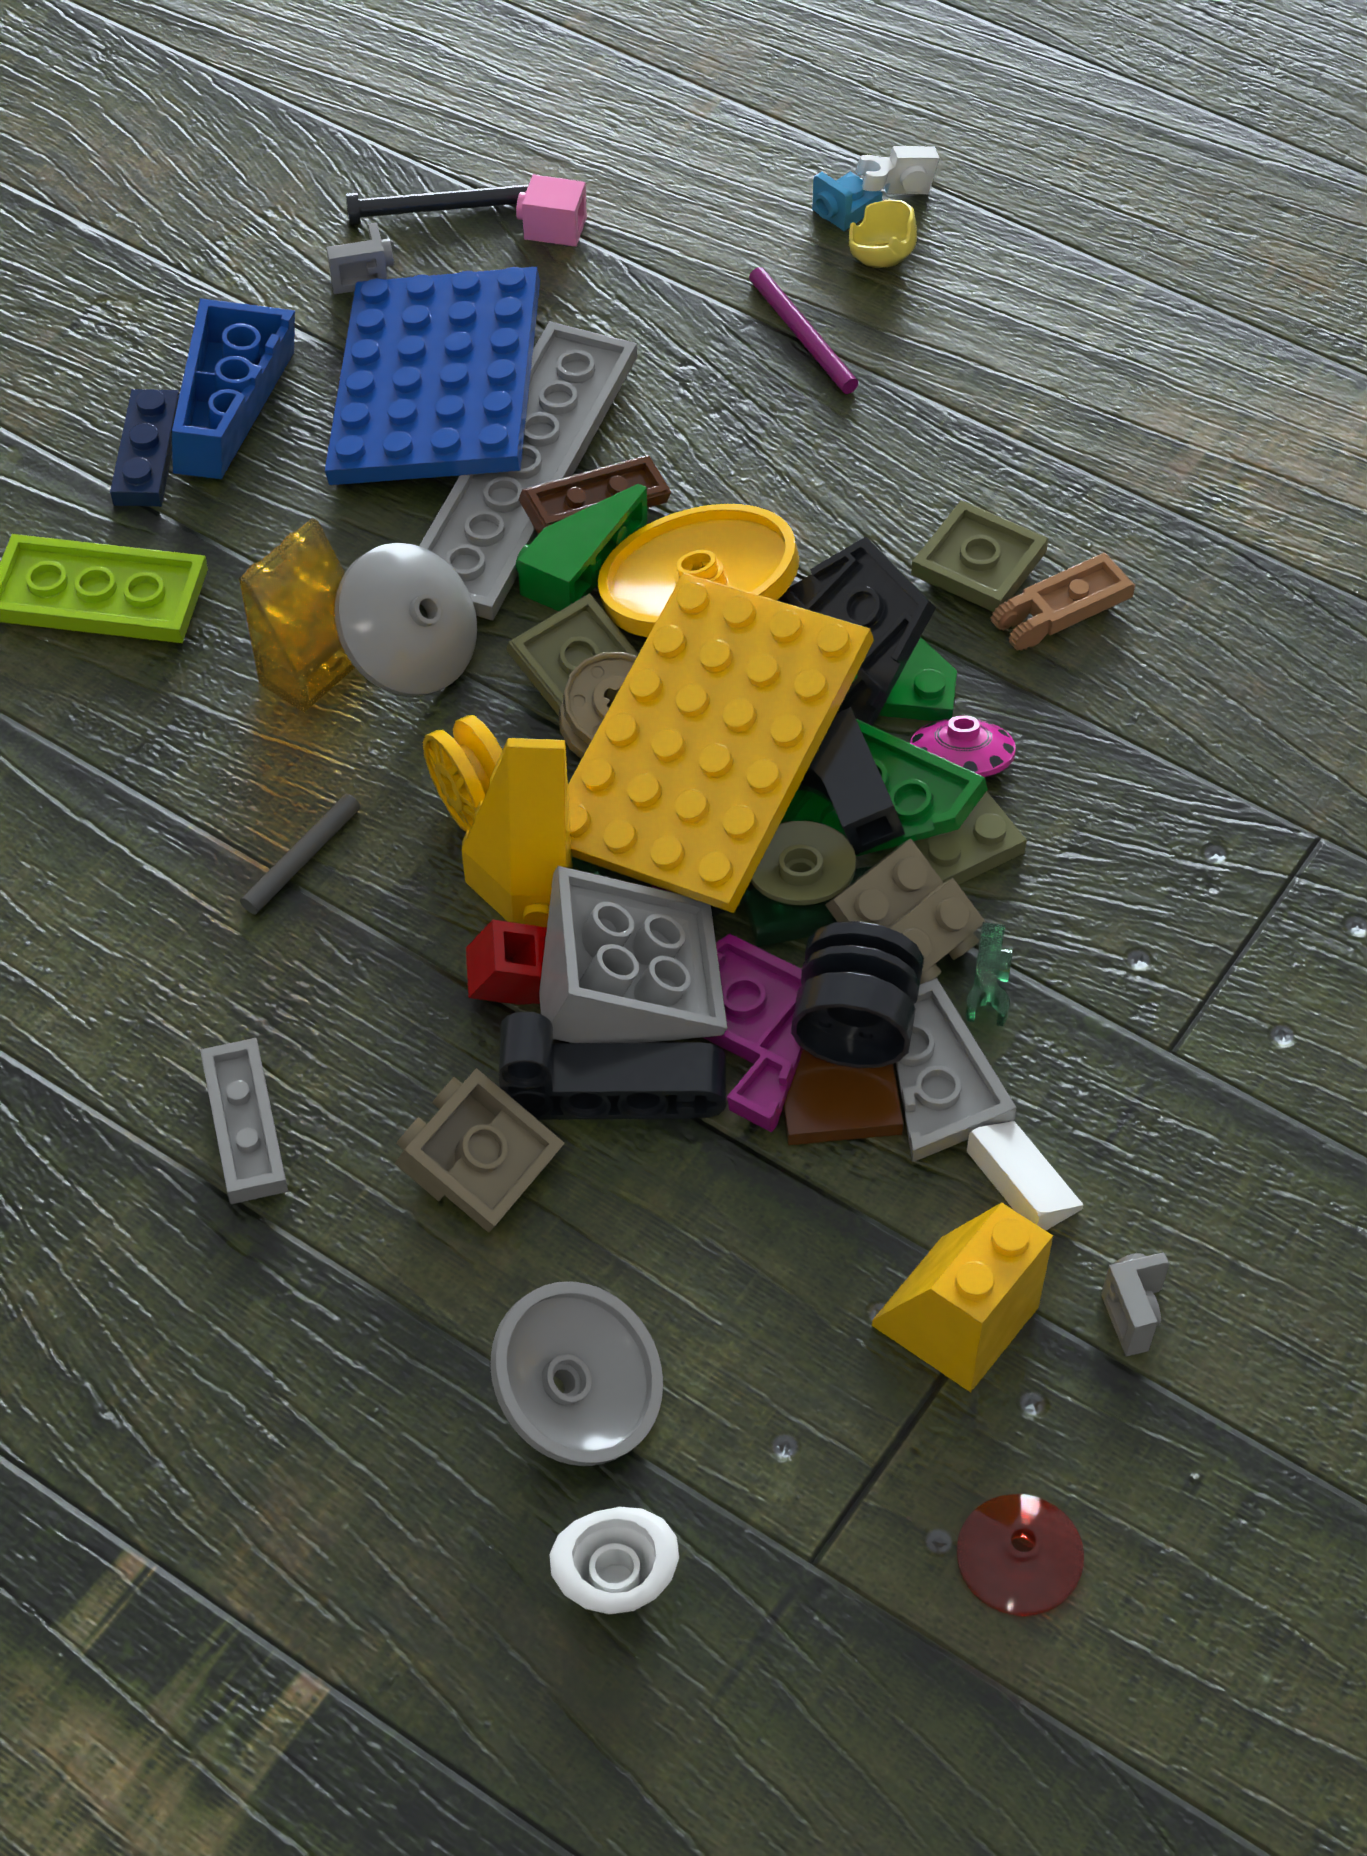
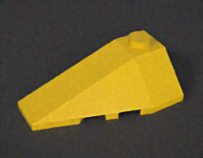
M508 738L490 777V785L484 800H480L476 809L470 831L467 830L462 841L461 850L465 882L507 922L547 927L553 873L557 866L573 869L565 740Z

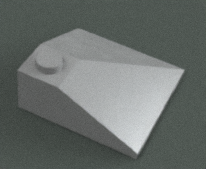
M557 866L553 873L539 990L541 1015H544L551 1021L553 1039L571 1043H649L723 1035L727 1030L711 905L680 894Z

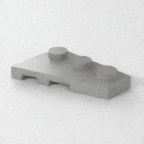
M937 978L920 984L918 1000L914 1004L916 1011L909 1053L899 1062L895 1063L912 1163L968 1140L969 1132L978 1127L1010 1122L1016 1118L1017 1107Z

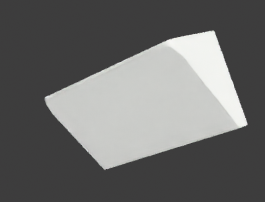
M1015 1121L982 1126L969 1132L967 1153L1014 1211L1046 1231L1083 1209L1082 1202Z

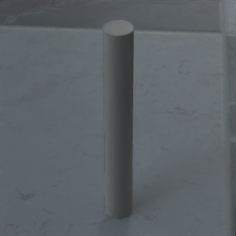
M344 794L240 899L241 905L245 910L256 915L360 809V804L356 798L350 794Z

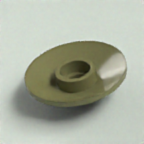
M812 821L781 823L758 865L751 883L763 895L781 903L810 905L824 902L840 894L852 881L856 870L855 851L848 839L830 826Z

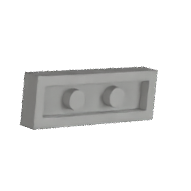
M257 1038L200 1049L230 1204L288 1192Z

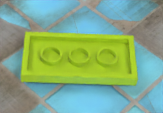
M12 534L0 562V622L183 643L208 571L205 555Z

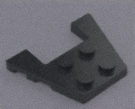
M864 537L811 568V575L789 587L777 601L870 628L874 641L857 672V678L852 682L837 713L851 707L856 719L873 726L931 619L936 606L870 539Z

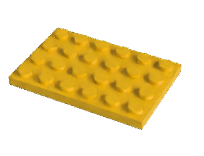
M682 573L568 783L572 857L734 913L874 641L870 628Z

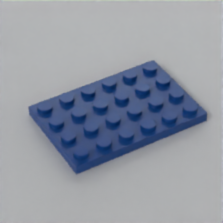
M509 267L502 270L462 271L454 274L417 275L395 279L376 278L356 282L325 465V474L329 485L521 471L540 289L537 267Z

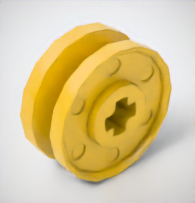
M467 715L455 721L453 727L454 738L444 730H436L425 735L423 740L424 758L436 790L450 815L465 832L467 830L470 831L476 809L480 800H484L490 785V777L502 752V748L494 735L474 715Z

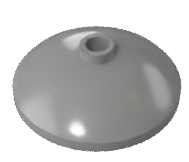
M391 543L376 547L363 554L350 565L343 575L335 599L336 629L341 645L349 660L367 680L387 692L415 697L432 694L447 687L464 672L472 658L476 645V612L464 582L444 559L420 546L406 543ZM420 604L425 608L428 618L423 617L420 613Z
M556 1282L544 1285L533 1290L515 1303L505 1314L496 1331L491 1351V1377L495 1395L510 1425L520 1437L540 1453L570 1465L593 1466L604 1464L631 1451L651 1430L659 1413L663 1394V1375L659 1354L643 1322L616 1296L596 1286L580 1282ZM554 1376L563 1382L564 1393L560 1392L553 1380Z

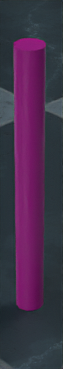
M762 267L755 268L749 275L750 282L844 394L852 393L859 384L856 377Z

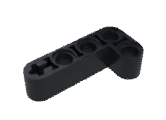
M524 1011L510 1014L501 1022L499 1084L505 1093L537 1120L710 1118L719 1115L726 1107V1056L720 1047L701 1042L554 1043L551 1021L544 1015Z

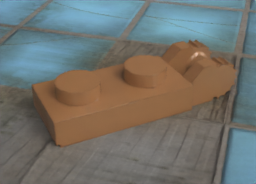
M1102 553L1023 589L1022 594L1009 599L1007 602L1004 601L1001 605L999 604L990 618L992 619L991 622L999 630L1002 629L1004 631L1011 626L1017 625L1012 633H1010L1009 642L1017 651H1022L1039 644L1047 634L1053 635L1132 598L1135 584L1106 553ZM1030 613L1033 617L1023 623L1022 621Z

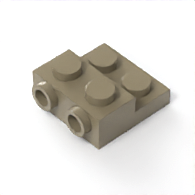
M912 839L899 845L846 887L840 894L825 904L837 922L860 921L879 924L902 933L917 944L924 956L920 984L935 979L942 972L936 963L945 955L949 954L955 960L974 947L980 941L974 932L986 923L954 878L943 883Z
M476 1068L463 1083L456 1077L450 1080L432 1102L439 1111L427 1124L418 1117L396 1143L404 1151L395 1162V1165L436 1200L440 1201L445 1195L489 1233L565 1143Z

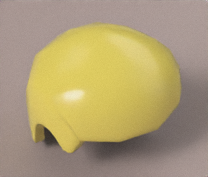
M888 199L871 203L865 208L862 223L858 226L854 222L850 224L849 247L852 256L866 266L873 268L897 265L913 251L917 242L914 208L905 201Z

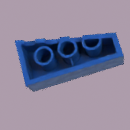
M200 298L172 428L174 474L215 479L223 478L294 354L295 310Z

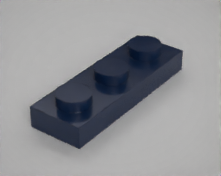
M131 389L110 489L113 506L162 507L172 456V428L180 395L179 390Z

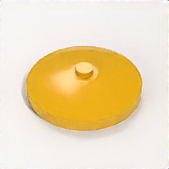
M742 504L700 506L655 520L638 529L619 543L608 555L601 567L598 577V589L605 612L614 624L629 633L648 638L682 573L777 601L787 591L796 577L799 568V553L792 529L785 520L771 511Z

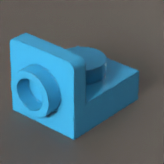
M851 171L838 180H834L824 172H820L813 179L812 210L845 231L850 228L852 222L856 224L864 218L866 206L882 201L883 192L880 190H863V179Z

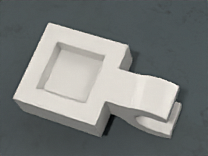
M893 146L890 157L860 156L856 173L857 175H865L862 188L866 191H879L885 188L887 194H929L940 157L935 147Z

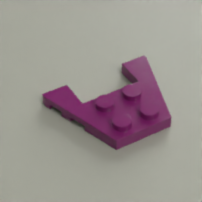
M729 934L716 942L727 1030L721 1036L702 1038L754 1064L727 1096L728 1108L731 1112L772 1132L777 1126L803 1048L798 1045L791 1034L797 992L802 986V969Z

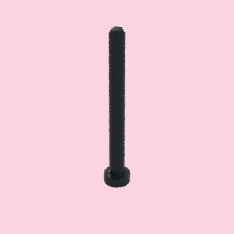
M529 184L358 199L357 192L346 193L349 225H360L361 217L517 204L520 192L526 193Z

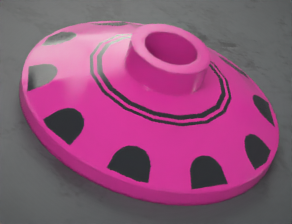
M956 716L951 719L929 723L918 729L910 741L911 744L983 777L994 775L1006 769L1013 762L1016 750L1013 738L1005 730L970 716Z

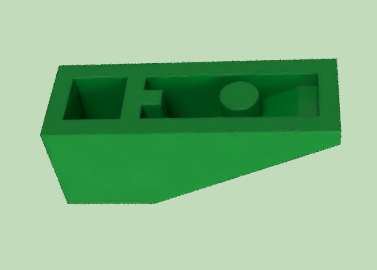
M636 484L545 527L531 544L523 546L517 556L516 571L519 576L520 595L556 611H561L591 593L598 584L601 567L612 550L648 522L647 487Z

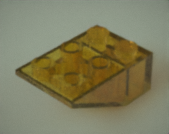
M311 518L296 532L286 536L279 546L261 561L252 564L245 574L239 578L259 684L302 712L309 709L355 669L341 645L335 623V599L345 571L322 527L314 518Z

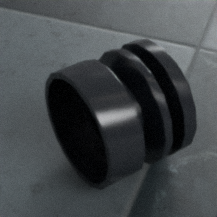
M860 921L835 922L817 929L807 940L805 962L803 963L801 974L802 986L797 992L792 1018L791 1034L798 1045L814 1057L835 1065L853 1068H880L899 1062L909 1053L916 1011L914 1004L918 1000L924 956L917 944L898 931L879 924Z

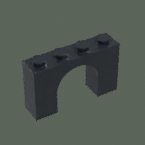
M851 707L837 713L797 790L815 793L826 799L833 806L848 841L855 851V855H858L900 837L905 832ZM749 885L739 905L755 899ZM711 905L712 917L726 911Z

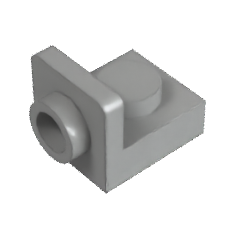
M377 223L368 224L370 238L368 241L326 247L334 294L355 291L356 282L368 281L376 278L387 279L386 267L394 266L392 247L389 238L381 239Z
M1141 1253L1130 1254L1108 1267L1101 1296L1125 1356L1149 1351L1156 1326H1159L1161 1323L1160 1309L1154 1293L1162 1289L1169 1268V1262L1165 1253L1145 1256Z

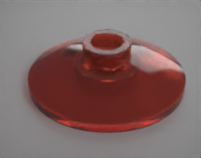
M1008 1494L984 1502L968 1516L958 1537L957 1562L967 1587L983 1603L1006 1614L1031 1616L1042 1614L1058 1607L1074 1592L1083 1571L1084 1549L1075 1525L1058 1507L1035 1496ZM1015 1538H1023L1032 1542L1034 1548L1028 1552H1020L1012 1546L1011 1541Z

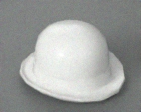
M629 1507L599 1510L573 1521L557 1536L549 1554L551 1576L563 1594L587 1610L605 1614L635 1611L655 1600L672 1581L679 1561L677 1536L665 1520L644 1509Z

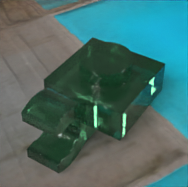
M983 922L974 985L967 996L965 1016L969 1022H974L976 1010L984 1005L991 1006L997 1011V1026H1004L1007 1021L1010 999L1005 990L999 987L997 980L1008 982L1013 949L1002 947L1005 925Z

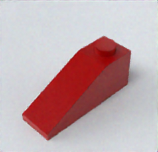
M492 920L466 947L468 998L517 1005L540 1004L539 990L547 927Z

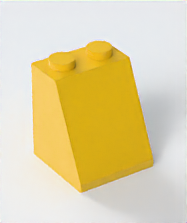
M1001 1202L942 1236L874 1317L872 1326L971 1393L1039 1308L1053 1235Z

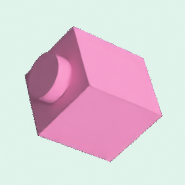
M532 175L526 193L520 192L516 206V217L518 220H523L524 239L577 247L587 219L585 182Z

